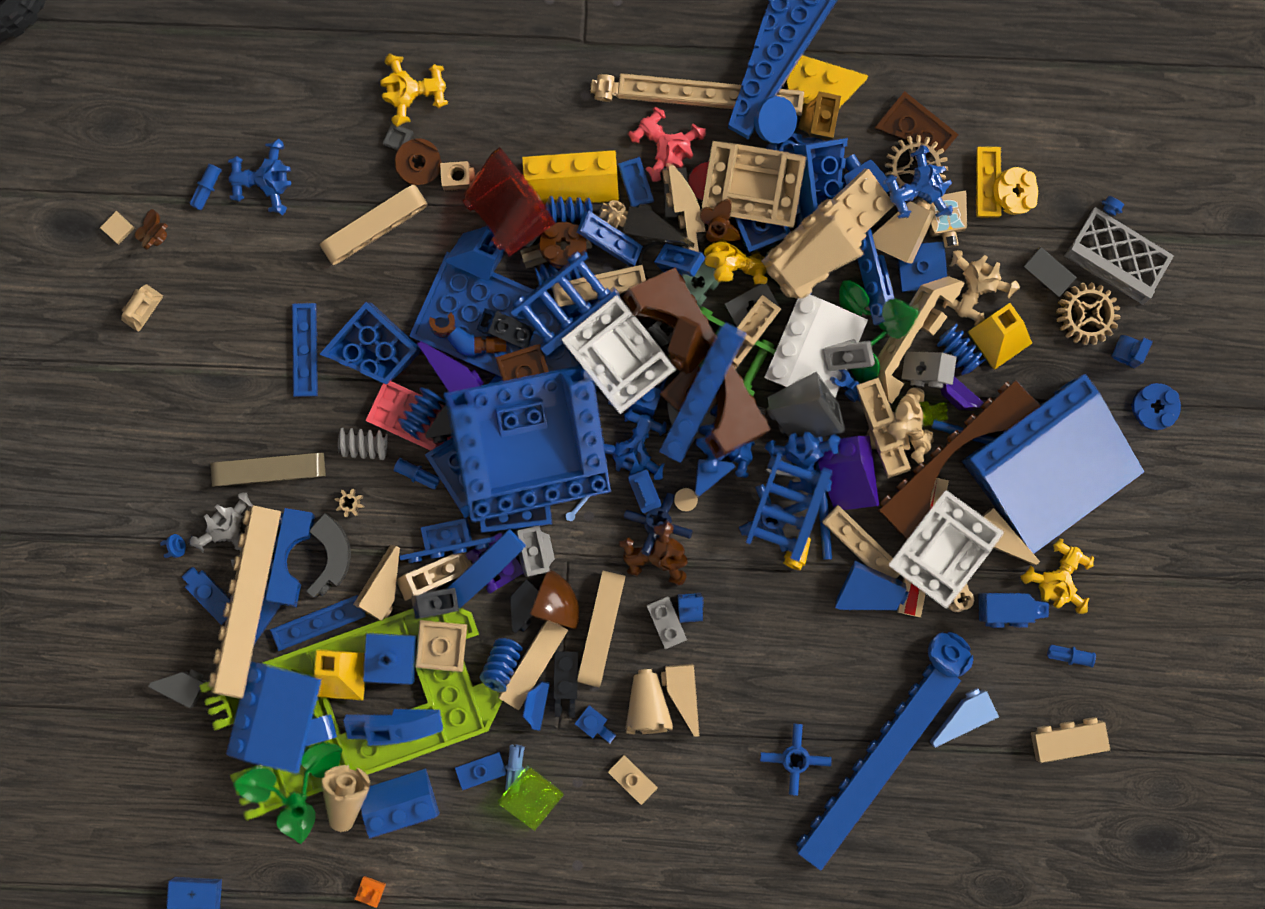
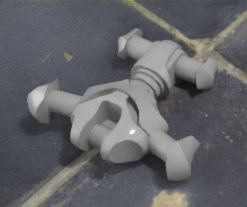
M247 492L238 494L239 502L234 508H224L218 504L214 506L218 511L211 518L207 514L204 516L207 522V533L199 538L192 536L190 546L198 548L203 553V546L212 540L214 543L231 541L234 544V549L241 552V547H238L243 518L241 513L247 505L253 506Z

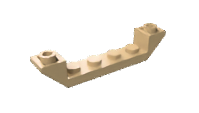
M948 276L923 284L918 289L909 304L910 307L919 310L913 327L903 338L895 339L890 336L877 357L880 363V372L877 378L880 380L889 403H893L904 383L893 377L892 374L899 366L900 360L911 346L914 337L923 326L937 299L940 298L953 303L959 296L965 284L964 282Z

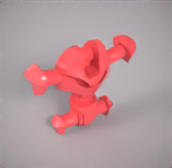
M655 107L653 108L655 112L650 117L643 118L640 121L639 127L634 132L629 131L628 133L632 142L639 143V139L643 135H647L650 141L657 143L658 148L655 157L657 162L653 168L647 167L645 169L650 174L652 182L661 180L660 173L666 167V163H671L675 168H682L684 166L682 161L685 158L691 159L694 156L690 148V142L696 138L703 140L706 135V129L700 128L693 123L692 130L685 135L682 132L665 134L662 130L663 127L657 124L661 118H666L664 110Z

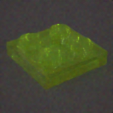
M527 765L498 800V803L535 831L564 796V793Z

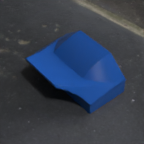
M540 681L527 693L523 717L534 730L540 731L549 682Z

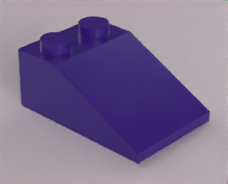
M424 342L418 343L449 392L478 387L484 384L475 370L471 372L464 365Z
M870 436L840 439L837 454H834L832 450L823 452L824 456L818 459V464L821 472L823 467L832 470L830 476L832 481L831 491L828 493L833 507L839 505L843 510L879 506Z

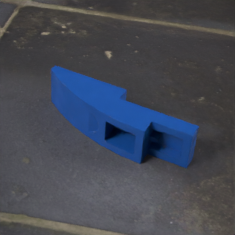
M394 709L392 715H346L344 719L347 738L367 739L368 746L409 742L431 736L443 730L440 710Z

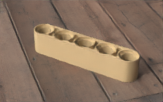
M411 185L325 239L320 244V247L332 265L338 264L427 207L428 203L417 186Z
M607 571L602 572L577 683L600 688L625 575Z

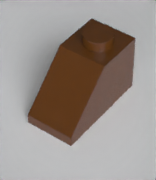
M682 315L678 319L668 348L671 363L676 369L684 370L691 374L708 355L700 324Z

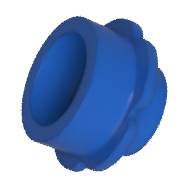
M1108 196L1105 201H1102L1105 212L1113 216L1123 212L1124 204L1118 199Z

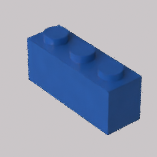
M551 505L480 520L482 533L553 524Z

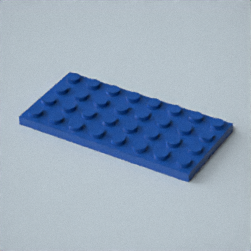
M447 252L409 337L420 342L422 341L433 348L501 377L495 357L523 348L506 341V352L486 353V351H482V354L465 356L457 352L447 340L448 337L441 338L433 334L429 318H434L436 326L444 328L448 326V315L452 313L456 328L460 327L467 333L474 334V337H481V339H486V336H493L476 330L485 308L501 312L533 327L521 311L515 316L511 314L512 303L521 295L526 297L533 289L494 272L488 281L479 278L474 274L446 263V258L450 254ZM540 297L528 305L550 332L553 331L555 333L561 328L560 321ZM536 329L528 347L537 344L541 345L543 342V337ZM562 343L547 356L543 352L549 372L581 365L565 343Z

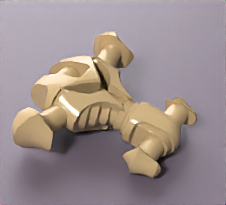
M956 250L953 251L950 266L953 267L956 264L964 271L962 275H964L968 284L967 288L969 289L966 293L962 294L961 302L956 299L953 303L944 300L943 307L949 306L958 313V316L969 317L976 321L974 325H978L985 320L984 312L979 313L972 309L974 305L979 303V295L988 292L996 293L997 290L1007 292V297L1010 299L1012 294L1020 289L1017 281H1013L1011 284L1001 281L999 274L1000 263L997 262L993 267L985 263L988 257L984 255L978 261L969 264L962 258V251Z
M913 387L908 390L897 406L896 423L889 425L888 432L900 441L906 437V434L909 435L915 449L911 457L920 464L924 461L923 455L930 451L931 443L934 440L933 432L922 429L923 411L919 402H924V391L921 388Z

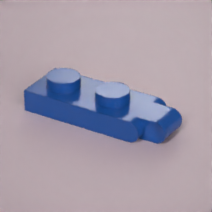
M191 567L182 576L188 583L185 588L223 625L227 617H223L226 603H230L231 599L203 570L198 572L194 567Z

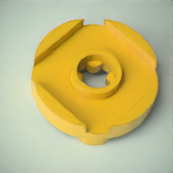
M1014 167L1003 171L1000 177L996 179L993 188L994 198L997 204H1001L1005 209L1003 211L1011 215H1018L1029 211L1037 205L1038 187L1036 176L1033 172ZM1017 187L1019 189L1018 197L1016 193H1013V188Z

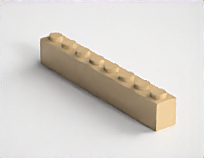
M254 505L250 507L249 511H245L243 524L246 525L245 533L240 534L238 547H241L240 557L236 556L233 565L236 576L235 580L231 579L228 593L232 594L230 603H226L223 617H227L226 624L221 626L218 640H222L220 650L216 649L213 663L217 664L215 673H211L209 679V687L212 688L211 693L243 698L281 511Z

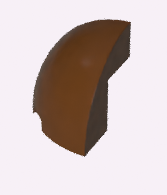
M550 570L545 575L531 615L577 629L579 604L570 584L561 575Z

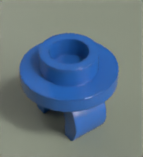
M177 534L170 535L167 540H163L160 543L161 546H167L168 553L164 554L165 558H178L185 553V541Z

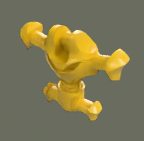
M392 54L386 56L385 63L392 67L393 73L380 81L381 86L387 88V93L382 94V99L397 107V115H394L391 119L396 127L403 123L411 122L409 117H406V108H410V104L419 94L426 95V97L434 95L435 102L433 105L438 108L448 104V101L444 100L443 96L446 89V84L441 78V71L444 70L443 66L434 64L429 68L432 78H424V80L416 82L406 73V70L402 71L400 63L403 61V57Z
M722 238L717 242H712L713 244L705 248V264L716 269L713 275L717 282L731 281L733 279L732 272L740 269L745 274L754 276L755 284L767 283L768 279L764 276L767 268L761 262L765 257L759 252L746 257L737 247L727 243Z
M1059 538L1053 544L1054 552L1059 551L1064 554L1063 559L1060 560V569L1052 572H1043V575L1035 573L1034 567L1030 565L1027 572L1020 576L1021 581L1024 584L1031 581L1039 583L1042 600L1044 602H1047L1049 599L1054 601L1053 605L1055 608L1059 609L1065 603L1071 601L1077 606L1075 610L1078 614H1085L1088 612L1089 598L1082 599L1076 594L1077 589L1073 584L1071 574L1074 570H1077L1078 563L1084 565L1086 570L1093 567L1094 557L1092 555L1090 557L1083 555V552L1078 547H1069L1063 543V539Z

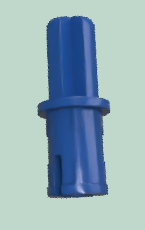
M209 163L201 181H197L198 187L190 201V205L199 210L203 209L211 191L214 192V184L222 171L220 168Z
M399 458L395 464L394 471L410 478L413 483L417 481L431 489H436L440 482L439 477L423 470L420 465H413L402 458Z
M1050 645L1047 651L1048 658L1065 661L1069 665L1075 663L1093 668L1096 660L1095 653L1076 650L1075 647L1066 648Z

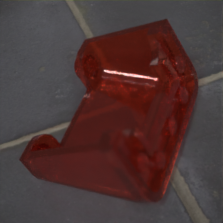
M500 147L490 154L463 193L465 199L462 201L470 212L474 209L495 236L492 238L493 243L499 251L504 249L509 256L556 224L538 194Z

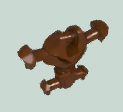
M667 521L654 527L655 533L660 538L656 539L649 556L641 553L642 547L633 548L634 541L629 537L619 542V546L624 547L623 560L629 565L628 574L638 576L642 572L639 565L642 566L647 562H651V564L661 570L669 571V582L677 585L685 583L686 573L678 569L686 566L688 561L684 555L685 549L683 545L669 537L674 529L671 523Z

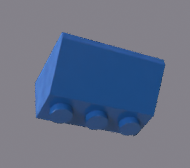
M426 768L370 786L361 806L362 817L369 838L435 818L440 814Z

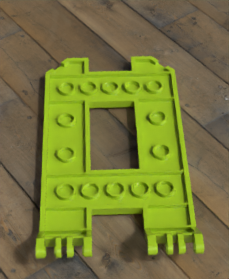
M459 608V611L420 619H415L414 610L410 609L385 618L382 621L371 623L263 662V664L273 665L315 678L317 650L365 653L366 634L417 635V655L420 620L467 624L466 639L479 635L472 612L464 608ZM465 662L463 672L416 668L428 703L412 709L440 710L443 724L441 732L404 743L368 746L367 739H348L346 732L341 734L329 699L327 697H317L312 719L331 714L337 737L315 744L332 743L340 746L343 751L339 766L347 765L349 769L355 771L359 768L369 775L488 732L503 700L498 698L500 692L488 688L483 683L473 686ZM209 682L199 685L203 693L212 690L209 687ZM220 695L205 699L206 705L220 700L224 702L223 705L209 709L208 713L210 715L218 713L223 709H226L228 718L219 719L212 723L214 730L235 722L240 698ZM315 744L305 746L304 751ZM258 764L230 775L232 782H235L237 778L253 768H269L275 773L277 782L273 787H276L287 798L291 793H302L306 768L300 764L299 772L293 773ZM311 772L308 776L307 797L323 791V778H316ZM271 791L270 798L265 802H260L259 808L247 810L243 814L245 820H249L284 805L280 798ZM245 798L239 799L242 805L251 802Z

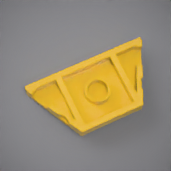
M802 55L786 82L788 90L804 91L803 106L813 101L820 91L841 96L840 108L865 83L868 75Z

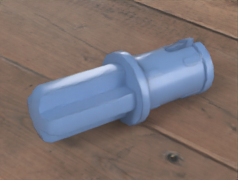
M512 744L509 746L508 765L505 766V769H507L505 790L516 793L519 791L521 771H524L522 761L525 747L516 744L514 747Z

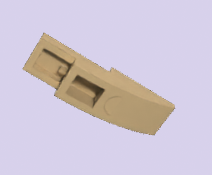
M666 163V170H663L664 183L669 186V193H666L667 206L671 207L674 212L682 213V215H678L680 229L684 228L685 236L681 238L682 248L699 252L696 233L705 232L704 223L700 218L701 210L682 174L671 163Z

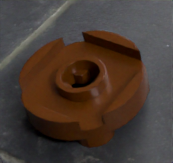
M421 138L409 140L402 144L397 150L394 160L395 170L400 178L406 183L416 186L425 185L434 180L441 170L440 163H442L436 146L430 141ZM421 156L424 166L415 168L412 158Z
M558 222L550 224L545 228L540 238V252L542 257L551 266L561 269L569 263L567 259L577 251L579 253L584 250L586 251V238L577 233L578 225ZM561 241H566L570 246H566L565 250H561V247L557 246V244Z

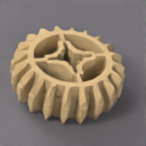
M917 135L916 142L913 143L911 136H908L909 144L907 145L902 140H899L902 148L898 150L897 147L893 146L892 150L896 152V155H887V158L892 159L893 162L885 163V167H892V171L887 172L886 176H897L896 181L899 184V188H901L905 183L900 179L899 175L906 173L914 175V170L904 171V169L910 168V164L913 165L911 162L914 160L911 157V153L915 152V147L920 145L927 146L929 152L934 156V159L926 160L927 163L941 166V162H946L948 159L947 157L939 158V155L944 150L943 148L937 152L934 150L938 145L936 141L929 146L930 138L926 137L924 143H921L920 135ZM909 149V164L897 168V161L900 155ZM940 174L941 178L945 180L946 176Z
M1081 283L1079 289L1073 286L1071 293H1064L1066 300H1059V304L1064 308L1056 310L1058 314H1063L1062 317L1057 318V322L1064 321L1065 325L1061 326L1060 330H1069L1066 334L1067 338L1075 335L1074 343H1078L1082 338V345H1087L1089 340L1092 345H1096L1098 340L1100 342L1106 340L1105 335L1112 336L1113 332L1111 329L1118 327L1117 323L1113 322V320L1120 319V315L1114 314L1115 311L1120 310V307H1113L1112 304L1117 301V298H1108L1111 294L1110 290L1102 293V285H1099L1095 290L1094 283H1090L1088 288L1085 283ZM1090 296L1097 300L1090 305L1084 301L1080 302L1077 298ZM1072 305L1078 315L1075 322H1073L1071 316ZM1101 306H1103L1105 310L1104 323L1102 322L1103 319L1099 314V309L1101 308ZM1094 308L1090 315L1092 317L1083 320L1085 318L1084 314H1086L1084 311ZM1085 324H1090L1093 327L1096 326L1099 330L1097 332H1085L1080 328Z

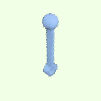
M584 497L572 512L566 514L568 521L575 519V514L589 497Z

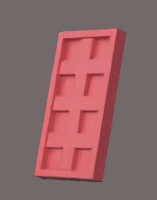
M392 381L388 384L383 383L366 421L430 451L441 445L442 443H433V440L426 439L425 434L430 426L422 424L426 432H417L420 438L418 440L402 429L397 420L398 418L406 420L403 411L412 412L408 404H417L414 396L422 395ZM433 409L436 417L441 410ZM427 417L432 425L436 418Z

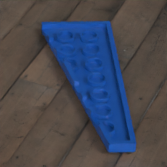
M769 0L728 124V129L746 139L750 138L755 130L754 115H757L758 110L756 109L765 98L777 96L837 0Z

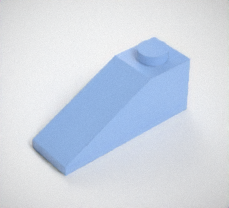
M976 688L967 692V697L958 703L930 740L931 745L934 747L942 745L998 718L999 716L987 691H979Z

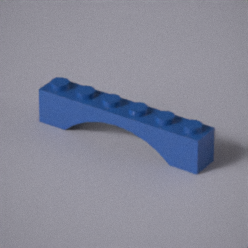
M728 323L722 326L660 450L661 453L680 463L684 459L747 333Z

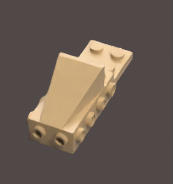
M863 169L832 200L827 199L818 206V209L806 217L761 262L767 268L768 274L781 286V291L787 297L805 298L812 292V288L817 283L822 282L828 277V272L863 254L859 247L862 244L861 241L866 237L865 233L894 206V203L890 201V197L871 171Z

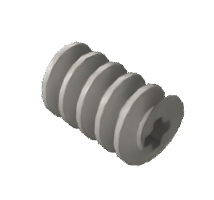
M341 428L338 436V453L341 451L342 457H347L350 452L352 458H356L358 453H360L363 459L367 457L368 453L370 459H375L378 453L379 459L384 460L387 453L388 434L382 437L381 431L378 430L376 436L373 437L372 430H369L367 435L364 436L362 429H359L358 434L354 435L353 428H350L348 435H346L344 428Z

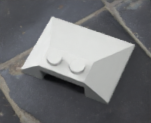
M618 295L561 339L620 414L676 370L663 350L640 321L633 317L629 308Z
M945 490L889 566L947 609L1004 532Z

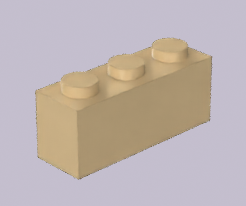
M1097 717L1083 719L1082 724L1074 725L1073 721L1060 723L1059 728L1051 729V726H1042L1037 728V732H1031L1035 758L1040 763L1110 751L1105 722L1098 721Z

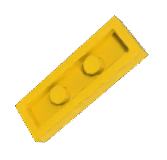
M1001 147L976 148L977 217H1001V204H997L993 193L994 183L1001 175Z

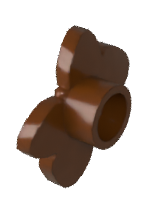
M730 199L717 203L714 209L704 207L701 210L700 218L704 224L709 226L706 238L710 242H717L721 238L726 241L741 239L740 232L729 221L732 209Z
M154 209L147 213L144 219V226L138 228L135 232L136 239L142 242V247L146 250L152 244L154 246L161 245L167 236L165 229L168 225L166 223H159L160 216Z

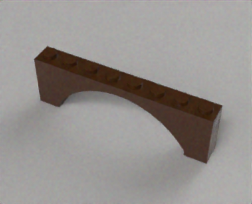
M676 267L631 287L622 298L633 317L640 315L653 318L673 328H676L681 315L699 323L707 354H709L717 335L712 331L707 317L702 314L697 305L696 298L688 290L683 276L678 273ZM731 364L717 390L718 405L716 419L711 434L705 438L716 460L762 437L770 430L766 418L761 415L756 406L755 399L749 394L744 386L742 377L737 374Z
M1016 380L1012 383L1005 382L997 390L1000 394L994 400L991 397L980 406L983 410L977 416L973 413L963 422L966 426L960 432L956 429L947 438L948 444L943 448L938 446L930 454L932 459L927 464L924 462L920 463L913 470L915 475L909 481L906 478L903 479L896 486L898 491L892 497L888 494L879 502L881 507L877 511L906 541L929 513L936 478L948 458L963 444L976 437L994 432H1006L1040 407L1036 400Z

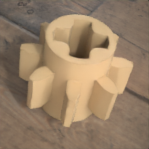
M600 74L597 75V80H592L590 91L595 94L596 100L609 102L612 101V96H618L619 83L614 82L615 77Z
M613 200L610 201L609 205L602 204L599 218L615 228L618 225L623 227L627 221L628 211H625L626 208L621 202Z
M351 489L350 494L341 490L343 496L335 498L340 505L336 510H344V517H348L350 512L358 516L357 509L365 507L360 504V499L363 498V495L355 496V489ZM347 498L355 500L352 503L353 508L345 507Z

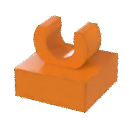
M364 876L355 900L377 908L386 884Z

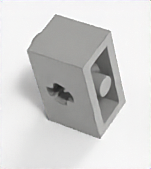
M906 351L902 379L911 381L910 385L916 387H924L925 383H928L929 387L942 388L943 384L953 385L956 357L945 353Z
M668 596L647 605L665 649L687 640Z

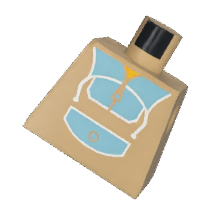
M966 191L944 194L941 198L946 206H953L952 215L939 217L934 215L928 228L931 237L943 236L945 248L958 246L956 233L963 232L967 228ZM931 203L930 210L936 213L939 212L934 203Z

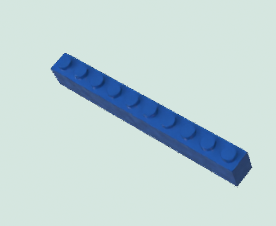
M931 664L925 668L922 676H924L919 684L915 683L908 692L910 697L905 703L901 702L894 711L896 716L891 722L888 720L880 730L882 735L877 741L874 739L866 749L868 754L863 760L860 758L853 766L852 770H854V773L850 778H844L838 787L840 791L837 796L829 798L824 806L826 808L822 816L817 815L810 825L812 827L808 835L803 834L798 840L796 851L799 855L819 870L823 869L961 682L959 678L946 676Z

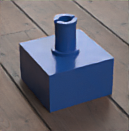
M366 634L363 682L414 683L417 635Z

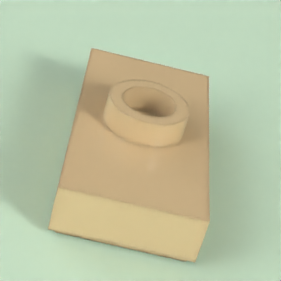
M625 755L608 771L641 805L658 788Z

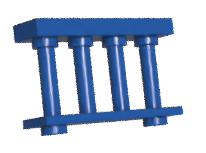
M585 250L581 253L577 251L567 259L569 263L526 297L521 295L512 303L511 314L515 316L521 311L543 337L541 350L546 356L564 343L561 339L616 295L620 298V293L614 286L610 290L604 288L583 262L588 258ZM575 267L598 294L596 296L598 299L592 304L586 303L565 277ZM556 282L559 283L579 308V314L573 319L563 312L546 291ZM540 297L560 321L561 328L555 333L553 331L550 332L528 306L536 298Z
M778 451L777 457L772 455L767 469L772 471L753 523L748 521L744 535L748 536L746 543L751 544L753 536L789 548L788 551L792 552L791 559L800 562L832 470L823 467L821 473L818 471L816 473L780 461L783 453ZM779 470L813 482L812 485L816 486L814 494L805 495L772 483L776 471ZM771 492L805 504L804 507L808 508L806 516L797 517L766 506L765 502L768 493ZM761 514L797 526L796 529L800 530L798 538L789 539L758 528L757 524Z

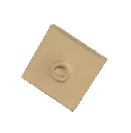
M420 620L415 668L463 672L467 624Z

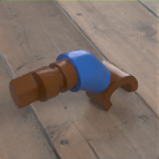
M452 313L448 315L449 324L444 328L436 326L435 319L429 318L433 334L441 338L448 337L447 340L462 355L475 356V354H482V351H486V353L506 352L505 340L496 336H486V339H481V337H474V334H469L460 327L456 328Z

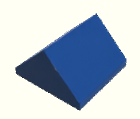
M699 459L697 461L695 495L699 497L732 470L735 465L730 462L717 461L716 464L719 471L717 474L701 471L700 464L707 460Z

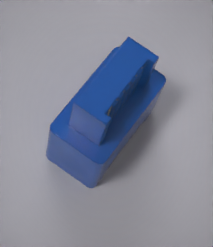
M647 470L628 477L643 514L661 507L660 499Z

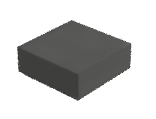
M391 122L382 144L397 151L402 144L411 140L413 131L401 126L396 127Z

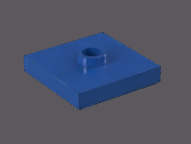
M944 242L922 243L913 263H906L898 259L901 293L918 291L923 284L947 277Z

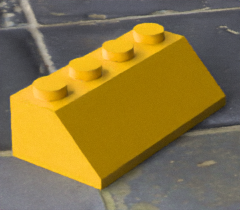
M615 150L522 157L526 202L532 207H545L549 196H553L555 203L559 196L563 198L564 203L568 197H571L573 204L577 197L581 198L583 204L586 198H590L591 203L619 201Z

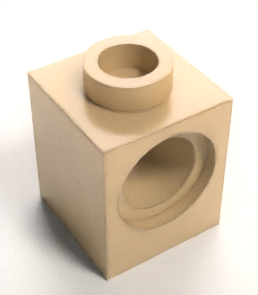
M468 161L440 163L443 190L471 189V182H475L474 168H470ZM462 171L464 172V177L460 181H455L452 179L453 173Z

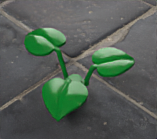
M842 281L839 293L840 307L858 316H862V313L871 315V312L865 309L869 305V297L866 291L852 281ZM897 299L886 301L882 308V316L885 321L879 324L880 328L884 331L870 342L871 346L887 334L895 339L906 336L913 327L919 310ZM874 353V365L851 369L853 376L860 384L876 379L879 375L880 363Z
M319 743L304 751L301 765L306 770L304 772L301 794L291 793L285 798L276 787H273L277 782L275 773L266 767H256L241 775L234 782L235 788L245 799L259 803L267 801L271 796V791L280 798L282 804L286 805V808L281 810L277 816L276 823L278 829L283 834L302 844L312 830L316 818L313 806L305 803L309 773L311 772L316 778H324L325 773L329 769L339 766L343 750L340 746L332 743Z

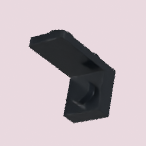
M485 308L476 330L496 336L524 349L528 348L535 329L501 312Z

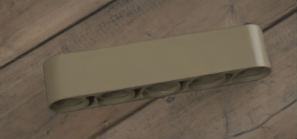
M324 453L210 463L212 487L326 476Z

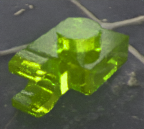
M928 401L919 403L923 411L922 426L932 425L933 419L936 421L948 420L946 403H938L933 406H929Z

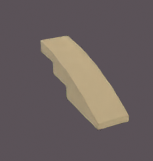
M763 295L737 327V329L747 333L732 362L735 370L781 310V308Z
M879 378L856 385L871 435L887 477L890 478L910 471L911 467L902 448V440L896 439L888 432L889 425L895 423L896 420Z

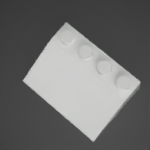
M810 294L805 298H798L765 378L788 387L817 371L832 395L836 397L840 386L834 385L830 378L835 377L840 380L842 374L839 370L828 371L824 348L855 339L856 343L859 342L868 320Z

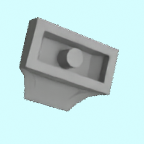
M540 526L515 531V535L526 545L519 553L521 567L525 576L549 572V566L555 560L549 534L542 532Z

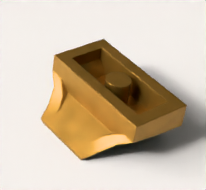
M819 91L813 101L803 106L799 129L806 131L811 137L833 140L841 96Z

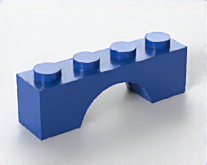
M285 508L284 514H280L278 527L281 528L279 537L276 536L273 548V550H276L275 558L271 559L268 572L271 573L270 582H266L264 592L267 602L297 608L301 584L291 577L287 567V559L295 545L311 539L312 533L310 530L315 520L313 513Z

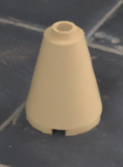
M652 669L638 670V674L633 677L626 733L635 734V730H640L642 734L667 732V729L673 730V724L658 675L652 673Z
M347 765L335 766L325 773V777L322 780L329 824L336 831L344 832L352 828L369 791L370 780L368 775L359 768L355 771L349 769Z

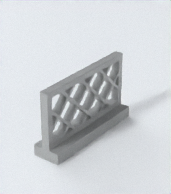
M1095 207L1072 246L1066 252L1065 257L1139 303L1145 304L1155 293V288L1174 255ZM1095 216L1103 220L1104 229H1094L1092 221ZM1112 231H1121L1125 241L1114 242ZM1106 232L1110 244L1099 246L1096 234ZM1091 235L1094 247L1087 248L1080 244L1081 239ZM1139 242L1142 244L1145 253L1134 255L1131 243ZM1126 244L1129 256L1119 258L1116 246ZM1111 247L1114 259L1106 260L1102 257L1101 249ZM1158 254L1165 258L1164 263L1161 266L1154 267L1151 255ZM1146 256L1149 268L1139 270L1136 258ZM1131 260L1134 271L1127 273L1122 270L1120 262ZM1151 273L1153 282L1150 286L1142 282L1140 274Z

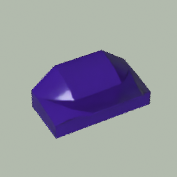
M955 376L953 378V385L943 384V387L940 388L941 395L958 410L975 411L984 403Z

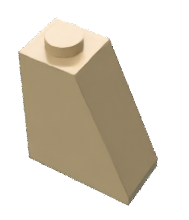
M918 200L917 204L914 202L906 204L908 210L911 211L909 218L899 219L897 216L900 213L897 212L872 235L876 249L906 263H913L936 213L930 210V204Z

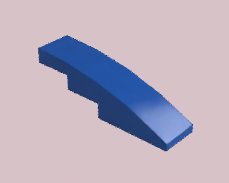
M510 529L446 588H455L459 609L526 547Z

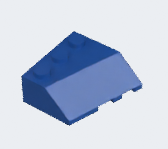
M365 302L320 355L335 360L384 384H388L405 370L422 350L373 303Z

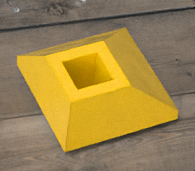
M1011 303L967 332L993 370L1032 344L1023 320Z
M317 650L314 675L315 678L321 679L317 697L364 700L365 653Z

